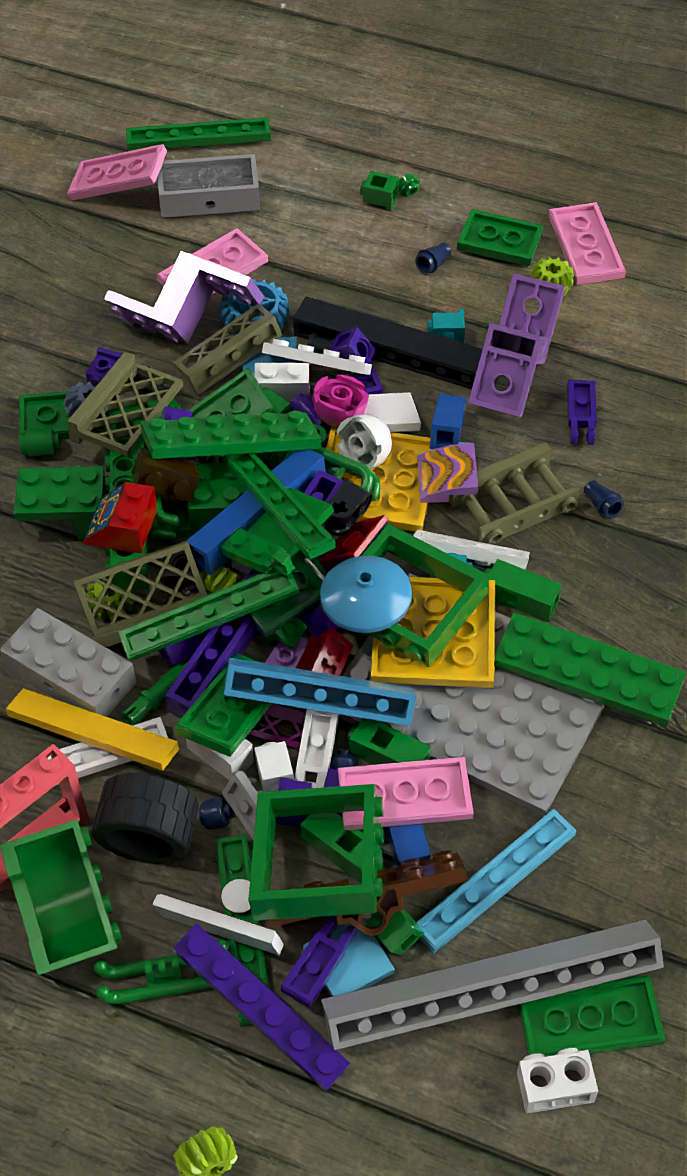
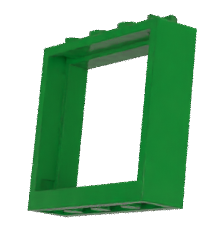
M388 524L361 556L383 558L389 552L460 589L464 593L427 639L397 623L381 631L362 634H369L380 640L387 648H394L405 654L411 661L416 660L430 667L488 594L489 575Z
M375 784L258 792L248 897L255 921L377 912V897H381V894H383L382 880L377 878V871L383 870L382 850H378V843L384 842L383 825L379 823V817L384 816L383 797H377ZM364 811L362 885L270 891L276 817Z

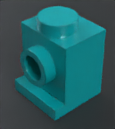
M459 309L458 313H432V320H427V332L464 343V309Z

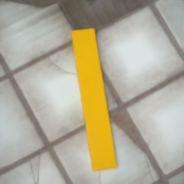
M24 688L6 708L9 717L162 771L179 750L178 741Z

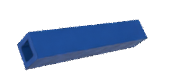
M296 450L271 472L286 488L290 487L304 493L319 470L326 473L324 456L312 450ZM248 491L187 540L196 565L202 571L212 575L230 560V558L222 554L220 546L239 528L247 531L265 512Z

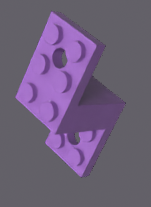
M181 251L154 308L108 290L104 300L111 306L110 310L120 316L119 319L122 322L131 326L137 323L142 325L141 328L148 333L155 335L156 332L164 334V338L178 344L179 341L188 344L213 291L222 296H228V294L236 296L239 302L246 305L251 303L261 305L264 295L251 277Z
M513 273L500 324H489L468 403L522 417L536 364H545L566 286ZM536 298L540 304L539 310L536 313L530 314L526 311L525 304L529 299ZM501 375L506 376L510 381V385L505 391H499L495 386V380Z

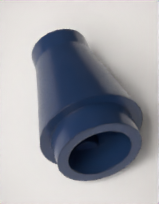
M443 242L419 251L415 259L417 268L422 273H434L443 261L451 255V248L447 243Z
M595 480L588 482L584 487V493L588 496L600 516L611 519L622 511L624 502L620 494L602 486Z

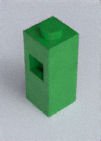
M499 559L496 560L492 569H486L485 572L489 575V580H495V602L549 622L560 600L561 583Z
M362 718L359 724H353L347 736L350 754L356 755L359 759L372 765L430 760L431 746L377 720Z
M337 813L310 814L300 824L301 839L359 883H362L363 832L359 829L344 831L343 818Z

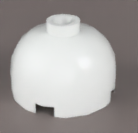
M354 415L341 422L337 429V435L340 434L341 442L337 444L340 455L366 465L370 470L383 463L391 451V433L387 425L374 415Z

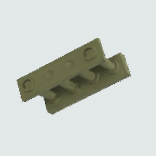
M546 442L478 470V494L449 495V503L452 507L466 504L481 525L479 527L478 542L496 544L505 537L561 513L571 512L578 507L581 488L579 485L568 490L562 487L548 468L552 450ZM539 473L554 493V496L541 501L525 477ZM510 483H515L530 506L516 511L500 488ZM484 494H491L506 516L491 521L476 498Z

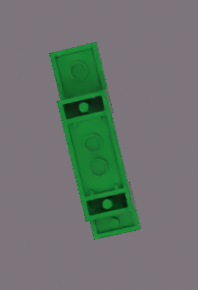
M224 463L196 464L200 478L191 501H161L162 510L167 514L177 515L180 520L179 524L176 526L164 525L160 522L159 524L164 528L173 529L176 532V537H192L242 496L247 490L226 468ZM104 466L18 468L14 506L15 520L74 519L78 540H84L100 498L108 494L105 490L106 475ZM149 531L148 538H157V536Z

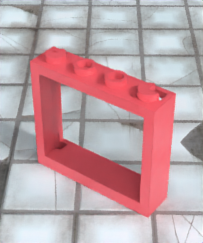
M54 744L0 784V828L58 783L63 798L7 842L76 819L80 827L90 820L75 766ZM70 806L71 810L65 813L63 810ZM0 851L1 891L11 883V880L8 877Z

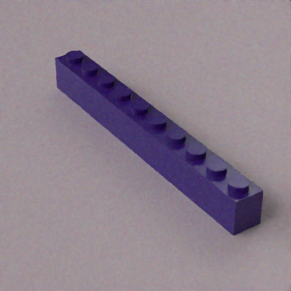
M319 470L304 493L328 503L344 481ZM324 522L321 526H322L324 529H326V528H325V522ZM251 569V571L244 580L254 575L258 571ZM247 615L210 629L166 694L169 712L182 718L227 665L229 657L233 658L236 653L242 655L258 631Z

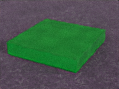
M68 391L19 395V433H25L28 429L53 427L54 433L59 432L60 439H69L68 420L70 417H66L67 410L63 408Z

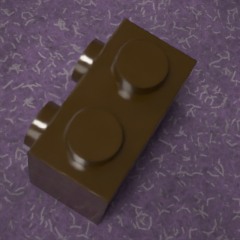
M140 447L131 471L134 484L154 486L155 494L166 496L172 501L183 500L190 502L200 478L195 461L181 457L152 459L149 450Z

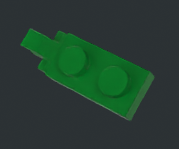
M241 528L220 546L224 556L263 574L273 569L288 576L295 569L290 559L291 556L287 554L282 546Z

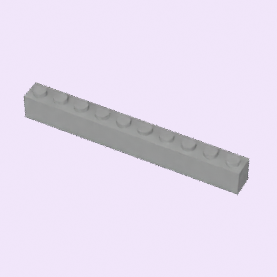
M646 920L321 999L327 1032L333 1049L337 1050L664 968L661 940Z

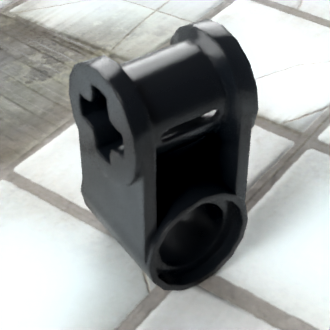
M348 480L344 481L337 493L328 501L332 505L334 512L325 521L326 530L335 536H341L349 532L355 522L369 508L373 493Z

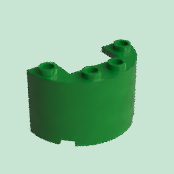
M77 819L0 844V851L14 889L38 975L117 949L116 943L122 941L117 922L110 923L107 914L113 912L107 893L100 895L97 883L103 881L98 863H90L86 847L92 845L87 826L80 828Z

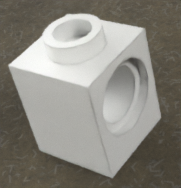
M285 741L278 743L267 742L260 747L254 748L256 766L264 792L278 791L281 778L294 780Z

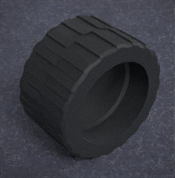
M143 773L117 774L105 781L91 834L95 841L104 849L129 860L154 864L178 862L188 855L199 801L190 790L166 778Z

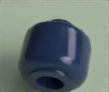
M338 749V754H332L329 769L338 770V768L359 766V758L356 755H350V750Z
M220 797L202 802L199 808V818L201 824L206 829L226 827L229 824L228 817L233 815L230 804H226L224 799Z

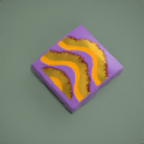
M474 443L444 446L417 455L420 503L449 502V495L478 494Z

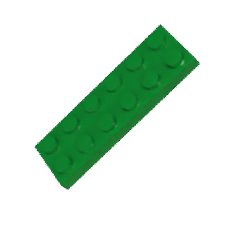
M291 411L289 414L266 412L262 415L251 416L246 414H236L232 417L210 415L206 418L195 419L181 417L176 420L154 418L150 421H141V433L152 459L321 449L322 439L307 413L300 411Z
M515 612L494 655V666L666 727L687 673L675 667Z

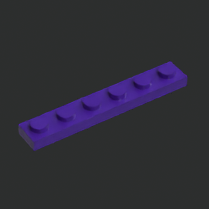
M197 923L173 947L172 951L325 1092L350 1064L349 1061L338 1051L334 1050L326 1040Z

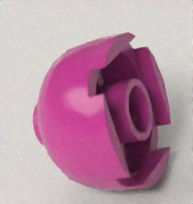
M337 375L336 379L328 380V376L320 379L314 388V411L322 422L338 428L340 423L347 418L364 414L369 394L364 391L365 386L363 383L353 377Z

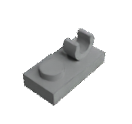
M243 771L234 772L222 794L254 840L258 795L254 785L257 780L255 778H247Z

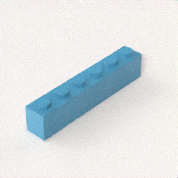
M230 657L224 683V695L409 726L412 723L417 696L411 687Z

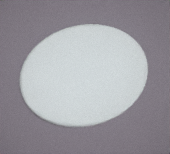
M236 879L229 882L223 888L221 898L228 910L241 913L251 909L248 901L250 882L244 879Z

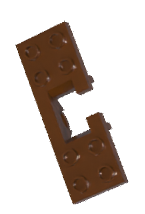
M450 850L440 851L433 854L432 859L420 861L419 858H411L400 863L401 866L377 871L378 878L382 880L383 889L381 897H377V911L382 916L381 922L377 926L369 927L362 921L364 914L336 915L338 925L351 923L364 934H380L386 928L394 912L405 910L402 896L468 881L465 867L458 852L452 854ZM344 879L323 884V881H314L304 885V888L348 886L349 881ZM313 917L272 919L267 921L269 928Z

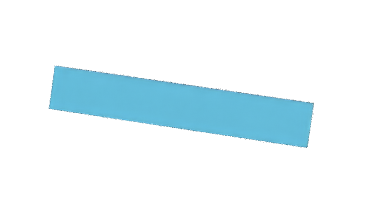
M555 809L551 810L470 877L468 881L464 882L416 923L425 932L420 937V940L435 954L573 838L576 834V829Z

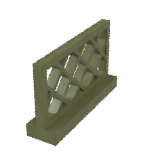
M124 352L68 420L70 441L80 444L83 440L128 457L143 438L141 424L130 426L128 420L143 417L144 421H150L151 419L158 418L163 412L164 407L168 406L183 387V380L136 363L135 355ZM137 373L148 377L147 380L138 382L133 380ZM168 384L171 388L158 391L156 386ZM152 387L153 393L139 395L137 391L138 389ZM129 391L134 393V397L119 398L121 393ZM157 400L158 404L155 407L144 409L142 403ZM138 404L140 410L125 413L123 407ZM119 408L121 413L109 417L105 416L107 410ZM124 421L126 428L110 430V424ZM105 426L106 432L98 434L90 432L93 428ZM127 435L130 438L126 445L114 441V438Z
M188 541L76 578L73 581L92 629L94 641L104 647L122 642L119 631L208 595ZM185 551L188 562L183 571L167 564L172 554ZM166 556L164 562L158 560L159 558ZM151 561L161 566L155 581L139 574L144 563ZM138 566L137 569H136V571H133V570L130 569V568H133V567ZM189 567H191L193 575L187 573ZM165 568L181 575L174 589L159 583ZM123 571L133 576L127 590L110 583L115 573ZM109 576L107 581L101 579L103 577ZM184 577L196 582L199 593L187 596L178 592ZM136 578L152 585L146 599L130 592ZM95 581L104 586L98 600L86 595L83 584ZM156 587L171 594L167 604L159 606L149 601ZM108 588L124 595L117 609L101 602ZM175 596L181 598V599H178V600L173 601V599H174ZM127 597L143 604L139 613L129 615L121 611ZM89 602L95 604L93 611L91 609ZM146 606H149V607L152 608V609H149V610L144 611L145 608H146ZM98 607L115 613L110 623L98 627L94 617ZM118 615L123 617V619L116 621Z

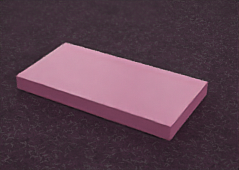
M162 144L81 161L67 196L73 201L153 185L167 150Z
M597 202L549 209V219L564 257L568 261L569 266L573 268V279L576 285L625 278L626 270Z
M238 228L191 254L243 275L268 262V255ZM174 265L157 274V281L163 286Z
M465 757L338 768L339 786L375 784L377 797H383L384 816L379 817V823H382L383 827L473 819L474 812ZM364 811L342 812L344 831L363 829Z

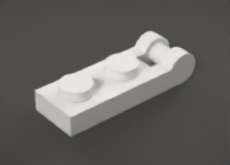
M307 709L294 780L310 782L306 781V773H318L316 782H310L312 783V788L324 787L328 768H330L339 714Z

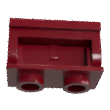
M332 627L327 632L320 634L319 638L311 635L296 669L340 676L354 644Z

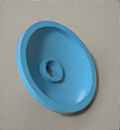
M377 556L353 557L337 564L325 576L320 591L321 604L326 615L338 626L353 632H377L393 626L407 613L412 600L411 583L402 568L390 560Z

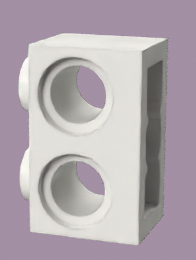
M568 1048L559 1051L558 1055L544 1057L543 1054L537 1053L528 1055L522 1061H519L517 1076L526 1114L595 1102L598 1087L588 1050L578 1051L577 1048ZM575 1070L581 1075L582 1080L571 1081L564 1072ZM536 1075L542 1076L546 1079L548 1085L544 1087L535 1086L530 1078Z

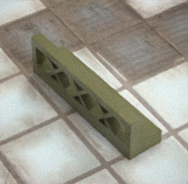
M256 304L174 361L173 364L187 378L192 390L199 395L261 352L264 342L272 344L273 339H279L283 335L275 316L260 304ZM257 315L262 316L257 321L250 322V320H252ZM234 331H240L237 335L229 337ZM213 346H219L214 351H208ZM191 361H197V362H196L194 365H192L191 367H189V368H186V367H185V366H186L188 363H190Z

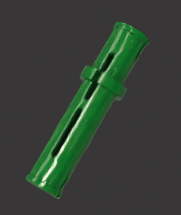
M189 656L177 663L148 690H143L138 695L139 698L121 713V717L126 724L131 726L139 724L149 713L156 712L160 708L159 704L166 698L167 692L188 663Z

